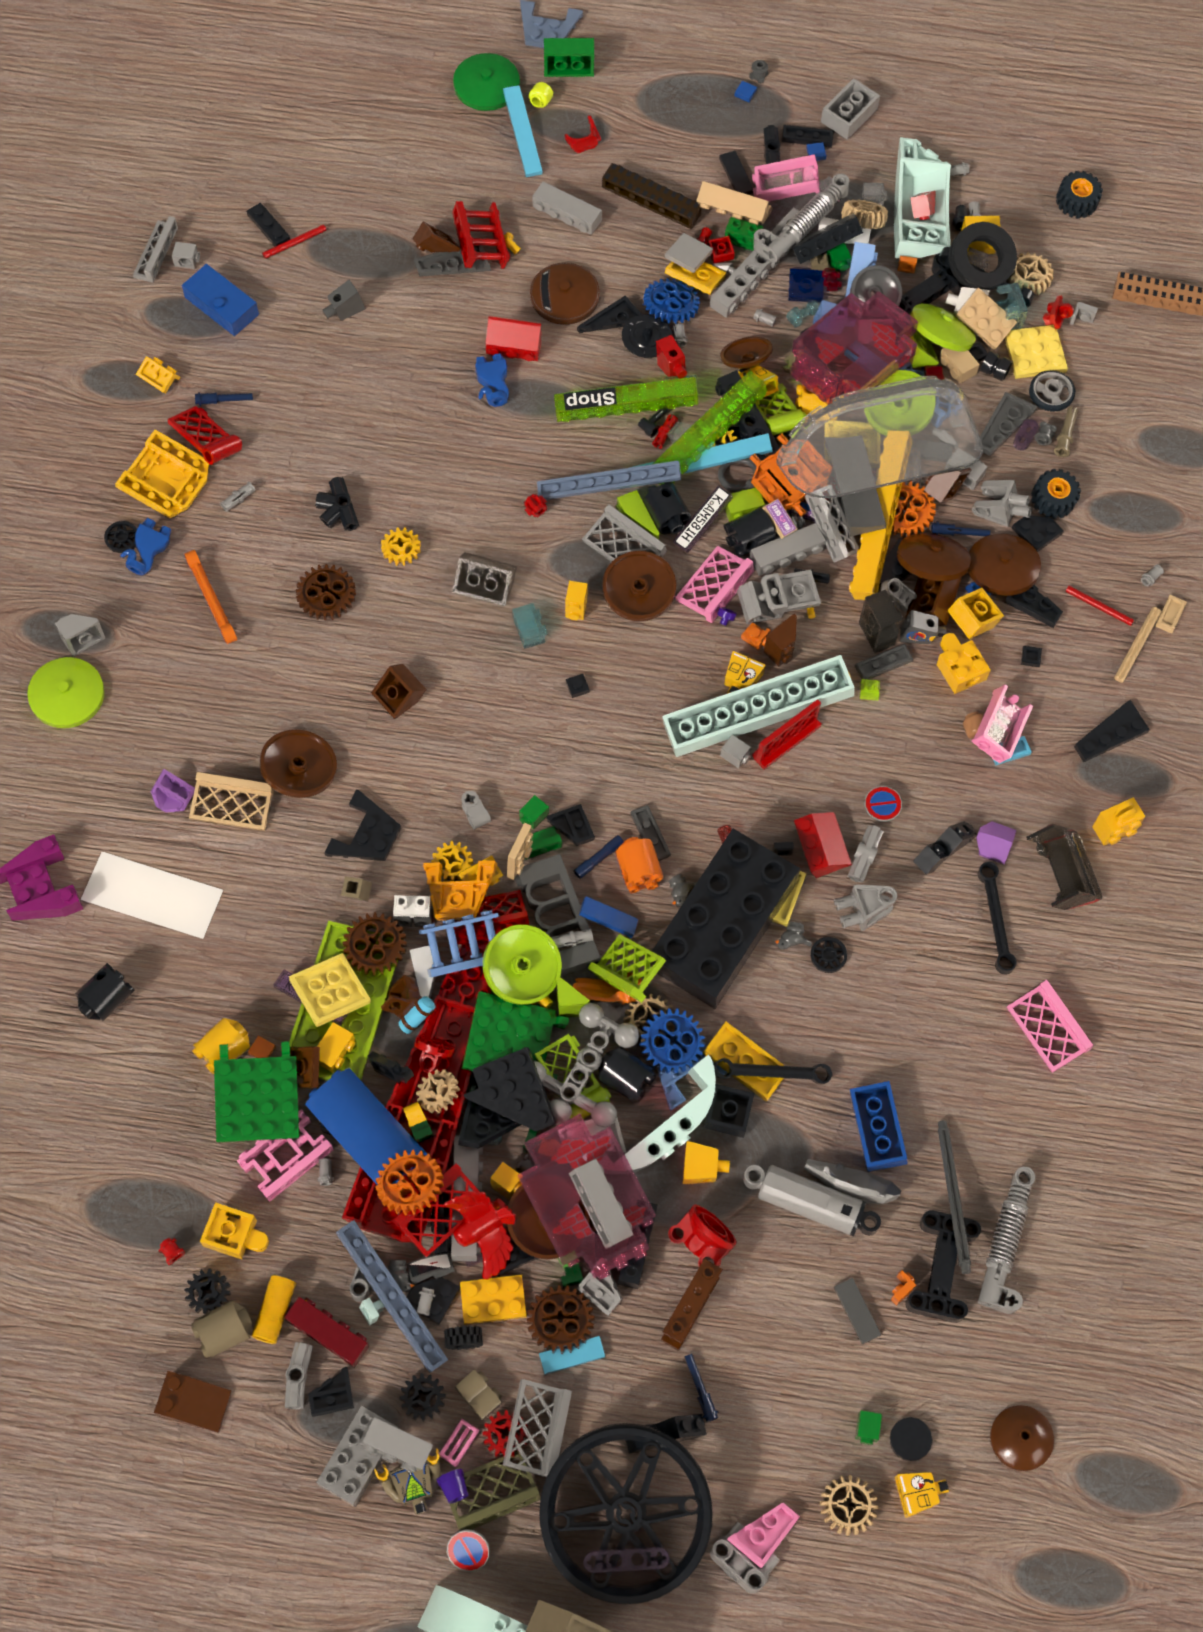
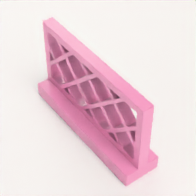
M717 546L675 597L676 601L702 614L708 622L713 623L718 617L719 608L727 606L737 593L739 586L743 585L754 572L753 561L748 558L744 560ZM718 553L726 558L725 560L715 561ZM737 562L741 564L735 569H730L729 563ZM727 564L728 570L717 572L716 566ZM709 567H714V568H715V572H714V573H709V574H705V573H704V570H705L706 568H709ZM729 575L728 581L719 582L718 576ZM717 578V583L707 585L706 579ZM704 579L705 585L694 587L695 581ZM719 588L717 594L709 595L708 589ZM706 590L707 596L696 598L695 592ZM693 592V599L686 600L682 598L685 594ZM708 601V605L703 609L698 606L697 602Z
M1047 980L1007 1006L1013 1018L1052 1073L1081 1054L1088 1052L1093 1047L1089 1038ZM1038 992L1043 998L1042 1006L1030 1003L1031 997ZM1018 1005L1028 1006L1026 1016L1017 1015L1013 1008ZM1030 1007L1041 1009L1040 1019L1028 1017ZM1043 1010H1049L1054 1013V1022L1042 1020ZM1027 1020L1039 1022L1037 1032L1028 1031L1026 1028ZM1041 1023L1053 1025L1051 1035L1039 1033ZM1055 1026L1064 1027L1066 1030L1065 1038L1053 1036ZM1038 1036L1050 1038L1049 1049L1038 1045ZM1053 1039L1064 1041L1063 1052L1051 1050ZM1066 1043L1076 1044L1079 1051L1074 1054L1066 1053ZM1050 1053L1062 1055L1061 1062L1053 1066L1049 1061Z

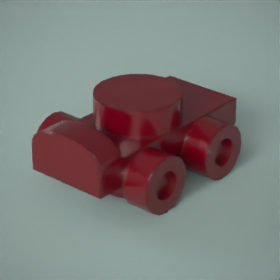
M825 268L822 271V277H825L823 286L827 287V291L837 292L838 288L842 286V282L836 279L840 278L841 273L839 271L835 272L834 268Z

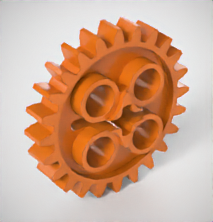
M903 481L899 497L906 499L898 501L896 509L898 514L895 515L892 527L894 535L900 532V536L903 537L904 533L910 536L912 532L918 534V530L924 532V526L929 528V522L934 521L933 516L936 514V510H934L936 509V504L934 503V497H930L927 492L925 493V486L919 489V483L912 486V481L909 482V485H906ZM913 496L912 500L910 501L909 508H907L909 499ZM919 503L922 504V506L918 507L915 506V504ZM903 510H906L902 522H899L903 516ZM912 518L915 521L910 522L907 519Z
M404 1150L401 1157L396 1153L395 1160L390 1157L388 1158L389 1165L382 1164L384 1171L378 1170L380 1177L376 1178L378 1185L375 1186L377 1192H379L377 1195L384 1206L387 1205L389 1211L395 1208L396 1214L403 1210L404 1215L407 1216L408 1211L411 1210L413 1215H415L418 1208L421 1212H424L423 1206L426 1205L430 1208V1200L436 1202L435 1194H441L439 1187L444 1186L442 1182L444 1177L440 1166L437 1165L435 1159L431 1160L430 1154L424 1157L423 1151L416 1155L415 1150H412L411 1154L408 1155L406 1150ZM411 1167H415L414 1170L408 1171ZM399 1170H401L405 1174L409 1182L405 1181L404 1176L398 1172ZM399 1180L397 1183L391 1184L393 1181ZM423 1181H428L426 1184L420 1185ZM410 1183H414V1186L417 1189V1191L421 1193L420 1195H418L414 1191ZM411 1194L410 1197L404 1198L405 1195Z

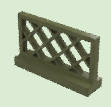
M515 1451L514 1458L520 1457V1460H523L520 1453ZM504 1457L464 1473L466 1487L477 1493L473 1502L462 1499L456 1502L455 1505L454 1503L450 1504L459 1531L464 1529L473 1530L540 1501V1494L531 1473L526 1472L524 1474L522 1470L517 1471L503 1466ZM495 1466L503 1469L499 1480L488 1476L490 1469ZM506 1471L517 1475L513 1485L502 1481ZM474 1475L483 1477L479 1488L468 1484L470 1478ZM521 1476L528 1479L531 1486L520 1489L516 1487V1484ZM486 1479L497 1483L493 1494L482 1490ZM500 1485L511 1489L507 1497L501 1498L496 1496ZM480 1493L491 1497L488 1505L482 1507L476 1504ZM462 1502L470 1505L468 1513L459 1517L457 1513L459 1503Z

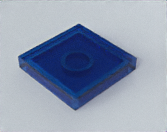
M790 268L788 301L821 303L824 294L822 270Z

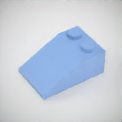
M855 242L844 305L847 306L852 301L850 289L854 277L864 268L876 264L878 255L875 252L876 245Z

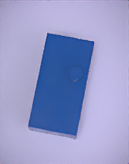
M205 264L182 284L184 297L234 337L259 315L257 302L208 264Z
M890 1081L850 1089V1097L867 1172L907 1165V1154Z

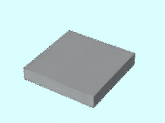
M683 233L665 253V258L695 273L711 255L713 248Z

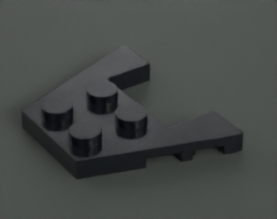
M356 789L349 806L366 814L350 845L331 838L324 854L327 857L343 856L344 858L357 857L364 860L386 861L401 830V825L361 791Z

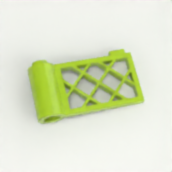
M778 383L779 391L766 396L772 397L771 400L762 398L755 402L773 436L803 427L805 422H807L806 413L795 407L786 394L787 391L783 383ZM776 399H782L784 401L778 402L776 401ZM765 404L767 407H760L759 405ZM772 406H775V407H779V409H778V410H775V409H771V407H772ZM784 408H785V409H790V411H787V412H786V411H782V410H783ZM767 413L774 415L768 418L766 417Z
M567 1034L535 1053L534 1056L538 1062L544 1065L547 1075L554 1078V1068L565 1071L563 1082H561L564 1084L568 1072H571V1069H569L571 1058L576 1059L579 1052L577 1047L580 1044L575 1036L571 1037ZM567 1040L571 1046L570 1053L558 1052L560 1044ZM546 1052L555 1054L553 1064L545 1063L541 1055ZM557 1055L569 1057L566 1068L555 1065ZM580 1072L575 1073L579 1075L578 1081H581V1076L584 1075ZM592 1073L588 1077L594 1085L584 1088L581 1094L596 1103L604 1101L610 1103V1092L606 1087L602 1088ZM574 1103L570 1105L572 1110L570 1118L574 1123H578L591 1115V1113Z

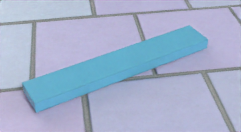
M520 86L503 88L525 176L541 175L543 171Z

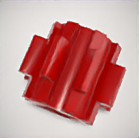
M532 494L524 501L525 511L529 516L533 515L535 518H538L547 510V505L545 504L547 501L542 495Z

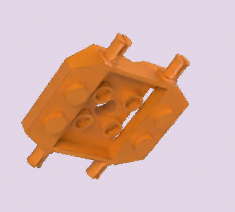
M782 433L777 439L783 446L776 453L762 461L756 454L750 457V460L756 465V471L751 483L768 503L779 499L785 510L795 509L802 517L807 511L800 503L806 499L805 496L828 485V478L832 467L807 439L792 438L788 440ZM768 469L782 483L786 490L790 492L791 496H789L783 490V488L775 481V479L767 472ZM795 469L798 474L792 476L788 473V470Z

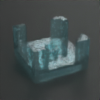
M1018 283L998 286L997 293H1008L1007 299L995 301V303L1006 312L1007 320L1014 319L1017 321L1011 330L1022 329L1028 310Z

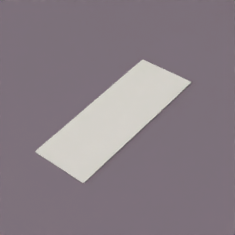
M101 852L81 900L203 939L223 890Z

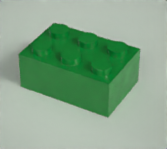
M544 38V77H594V38Z

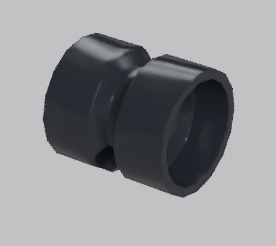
M990 350L984 359L980 371L989 375L993 373L994 378L1003 382L1013 361L1006 357L1000 359L998 353Z

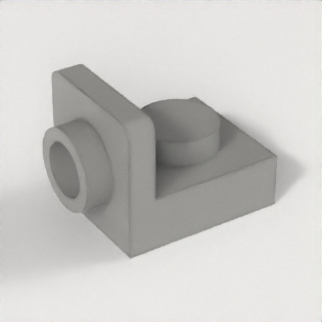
M1078 301L1073 315L1070 317L1072 318L1070 324L1073 325L1076 318L1093 323L1098 308Z

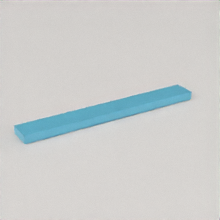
M767 433L638 466L679 461L681 474L750 458L753 454L758 456L773 451L769 434Z

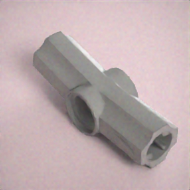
M868 825L862 842L859 843L855 852V859L847 876L851 880L863 883L869 866L872 865L878 851L877 847L883 834L880 827Z
M295 1342L289 1368L286 1370L285 1409H304L305 1382L313 1351L312 1345ZM295 1371H300L302 1373L301 1378L297 1381L291 1380V1374Z

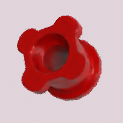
M167 1238L160 1244L159 1253H163L169 1266L186 1254L183 1248L180 1249L177 1245L175 1238Z

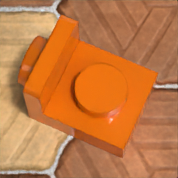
M752 622L742 633L741 639L759 651L762 646L765 647L766 636L771 630L767 628L764 631Z
M903 1270L898 1273L897 1278L904 1286L900 1283L892 1291L894 1295L891 1301L896 1306L916 1287L914 1277Z

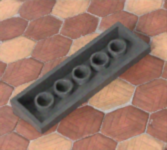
M862 436L844 438L825 437L826 448L850 537L885 529L886 522Z

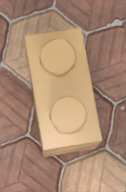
M942 348L939 358L941 364L946 366L951 376L959 383L977 374L980 364L969 351L960 352L947 348Z

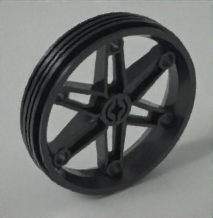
M618 1423L602 1426L582 1435L562 1452L546 1478L540 1499L539 1517L541 1534L546 1550L556 1568L573 1586L601 1601L614 1604H638L670 1593L692 1574L706 1551L712 1529L713 1512L710 1489L704 1473L695 1458L680 1442L650 1426ZM617 1440H634L645 1443L624 1486L592 1451V1448ZM648 1445H654L657 1448L658 1452L655 1456L651 1457L646 1454L645 1448ZM661 1450L671 1456L683 1469L694 1490L693 1495L646 1496ZM584 1453L592 1455V1463L584 1464L581 1461V1455ZM577 1461L602 1502L555 1512L556 1499L561 1482L569 1468ZM643 1462H645L649 1466L638 1496L633 1492H629ZM598 1468L618 1492L611 1499H609L592 1472L594 1469ZM687 1500H695L697 1507L694 1510H688L685 1507ZM678 1503L677 1510L646 1516L645 1505ZM621 1506H622L625 1510H628V1509L631 1510V1512H630V1517H631V1519L628 1518L627 1516H624V1517L621 1516V1514H622ZM636 1508H637V1510H638V1517H635V1516H636ZM606 1510L607 1521L574 1522V1516ZM697 1514V1524L692 1542L683 1558L675 1565L652 1528L651 1523ZM559 1515H563L567 1519V1524L563 1527L556 1524L555 1518ZM642 1526L660 1554L656 1558L634 1533ZM606 1529L591 1576L584 1572L568 1555L558 1531ZM614 1530L623 1534L609 1564H607L603 1560ZM628 1540L632 1542L661 1576L651 1582L635 1586L608 1584ZM661 1563H670L672 1570L668 1573L662 1572L660 1570ZM603 1570L607 1578L599 1581L595 1578V1572Z

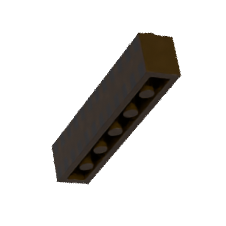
M611 163L602 176L603 189L689 229L693 228L701 215L700 204L696 200L687 198L666 186L659 185L651 179L640 176L636 172H631L621 165Z

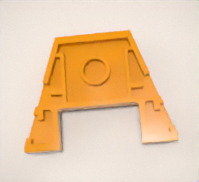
M478 861L477 880L447 882H441L442 864L440 862L423 863L427 884L430 888L435 918L437 920H462L463 916L472 914L476 918L497 868V862Z

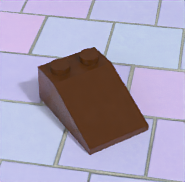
M167 1371L154 1414L161 1418L219 1433L232 1391L189 1376Z

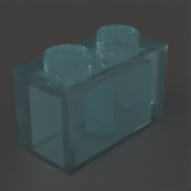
M534 603L512 609V617L523 648L526 649L545 643L547 630L544 624L541 625V613L539 609H535Z

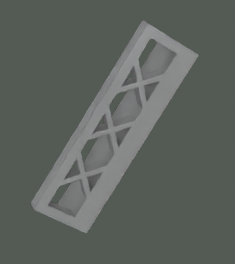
M169 216L166 222L157 221L133 273L134 278L154 283L178 230L175 217ZM160 227H163V230H162V232H161V234H160V233H159ZM151 255L149 261L147 262V256ZM142 269H145V270H144L145 275H144V274H140V271H141Z
M831 484L805 496L818 528L826 540L825 544L833 562L835 563L857 553L858 545L854 536L850 537L846 518ZM823 491H827L829 501L824 498ZM831 508L836 511V518L832 516ZM839 525L842 526L844 529L843 534H841L838 530ZM846 542L850 543L853 551H847Z

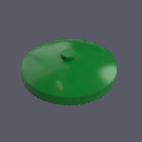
M492 53L476 54L461 62L455 70L453 77L454 91L459 100L470 108L481 111L497 110L507 106L503 88L520 86L519 72L516 66L503 56Z

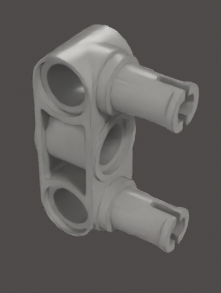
M737 1522L726 1536L719 1537L710 1550V1556L732 1580L737 1582L748 1593L754 1594L759 1592L767 1583L768 1575L780 1560L775 1554H772L762 1568L754 1566L743 1553L738 1551L727 1540L731 1535L744 1528L741 1523ZM716 1547H723L726 1550V1555L719 1556L716 1553ZM749 1577H756L759 1580V1586H751Z

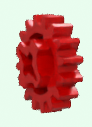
M505 1410L502 1416L498 1411L497 1418L489 1417L491 1424H484L485 1428L488 1429V1431L483 1432V1436L488 1437L484 1440V1444H490L488 1451L492 1452L495 1450V1457H498L500 1453L503 1454V1457L505 1456V1447L509 1436L503 1439L501 1432L505 1433L507 1430L510 1432L513 1414L510 1416L508 1410ZM501 1421H506L505 1424L497 1425ZM522 1427L519 1429L520 1436L515 1433L518 1443L527 1438ZM492 1433L498 1437L497 1445L492 1440ZM515 1451L511 1453L513 1458L515 1457Z

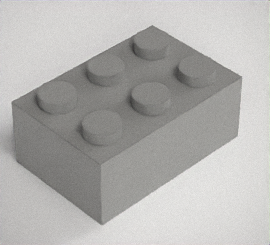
M853 78L823 108L821 123L848 140L878 109L880 95Z
M375 1417L369 1419L359 1441V1444L363 1445L362 1450L370 1454L378 1452L382 1454L381 1459L392 1464L397 1461L402 1464V1469L411 1473L423 1469L433 1446Z

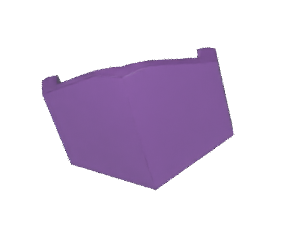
M163 769L150 792L157 808L164 812H178L185 810L194 794L195 787Z
M990 822L980 827L976 837L979 856L1005 864L1016 830L995 822Z

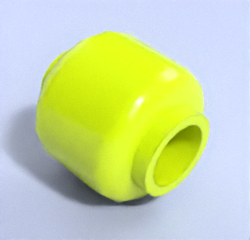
M544 82L536 83L529 92L531 104L538 108L546 107L553 98L552 88Z

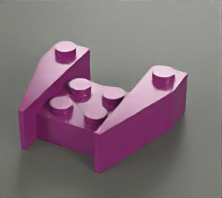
M54 834L35 841L0 868V884L9 882L17 906L6 910L12 921L65 917L83 910L80 898L73 884L55 891L46 866L65 860Z

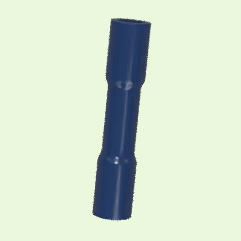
M616 835L601 850L573 870L574 874L579 879L583 878L598 863L614 853L624 842L623 839Z

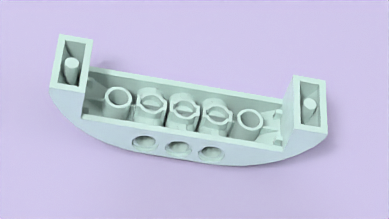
M709 1055L688 1071V1074L701 1088L702 1092L615 1163L605 1155L598 1162L602 1165L605 1174L619 1175L639 1171L648 1167L660 1157L662 1160L666 1159L675 1151L673 1149L675 1145L680 1147L690 1139L688 1134L707 1115L715 1093V1071ZM680 1121L686 1123L687 1129L681 1128ZM664 1134L670 1135L672 1141L667 1142L664 1139ZM648 1147L655 1148L656 1155H651ZM587 1153L582 1157L586 1162Z
M436 1585L417 1627L426 1632H526L528 1626L470 1598Z

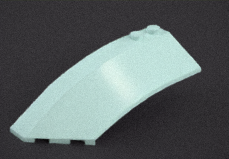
M902 137L899 139L895 183V258L907 256L918 259L941 253L944 247L951 246L949 229L951 165L948 162L939 160V156L932 150L924 149L921 146V142L917 139ZM935 190V213L926 220L914 218L910 198L919 193Z

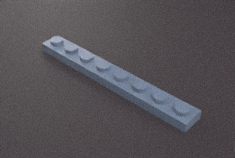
M672 461L537 481L538 496L542 495L545 500L679 481L681 480L680 462Z
M355 1220L336 1232L337 1236L424 1366L431 1373L448 1360Z

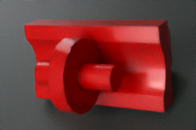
M1062 295L1057 296L1055 302L1048 303V313L1043 315L1046 326L1054 325L1055 329H1059L1064 318H1069L1073 315L1074 308L1069 303L1063 304Z

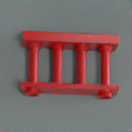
M456 201L452 214L465 268H472L474 261L481 259L499 260L501 269H505L507 262L510 260V253L506 248L499 219L500 212L497 210L496 203L492 202L489 211H473L464 208L463 201ZM467 217L489 218L490 225L470 224L467 221ZM470 231L492 232L494 239L473 238ZM473 245L496 246L497 253L477 252L474 250Z

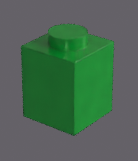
M845 242L827 251L828 261L831 268L835 269V272L845 271L850 268L852 257Z
M536 795L519 810L521 823L523 825L524 823L531 825L533 830L549 815V806Z
M861 1410L858 1413L855 1439L860 1440V1443L865 1445H873V1442L876 1443L879 1440L882 1414Z

